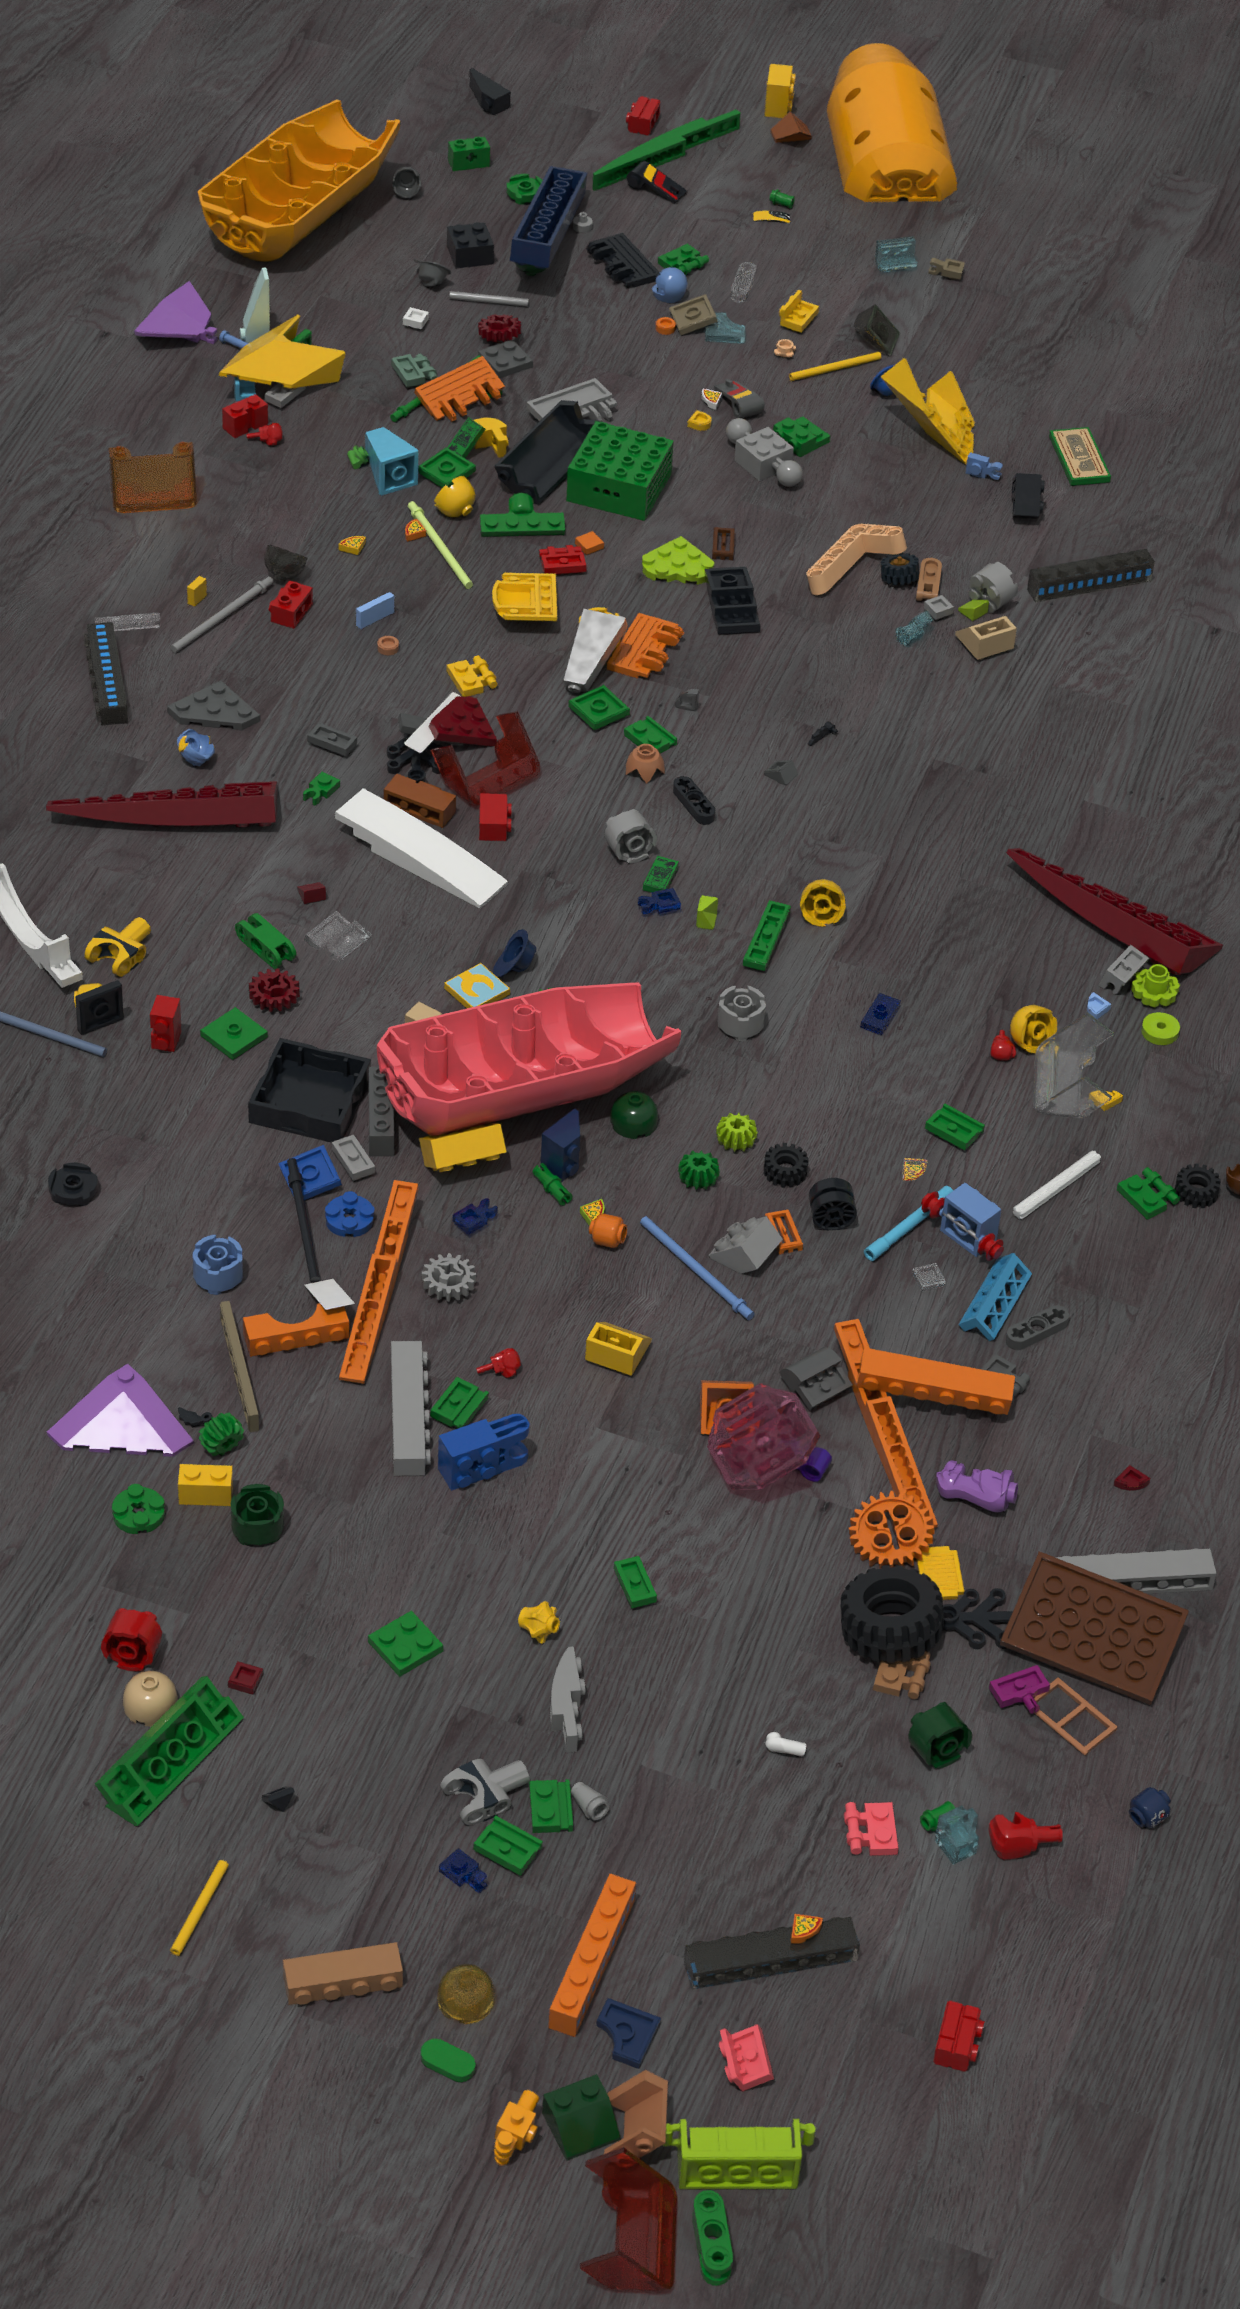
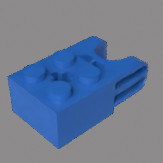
M511 1414L489 1423L487 1419L439 1435L438 1470L450 1490L467 1487L472 1483L489 1479L494 1475L525 1464L528 1459V1449L521 1440H524L529 1434L530 1423L527 1418L521 1414Z

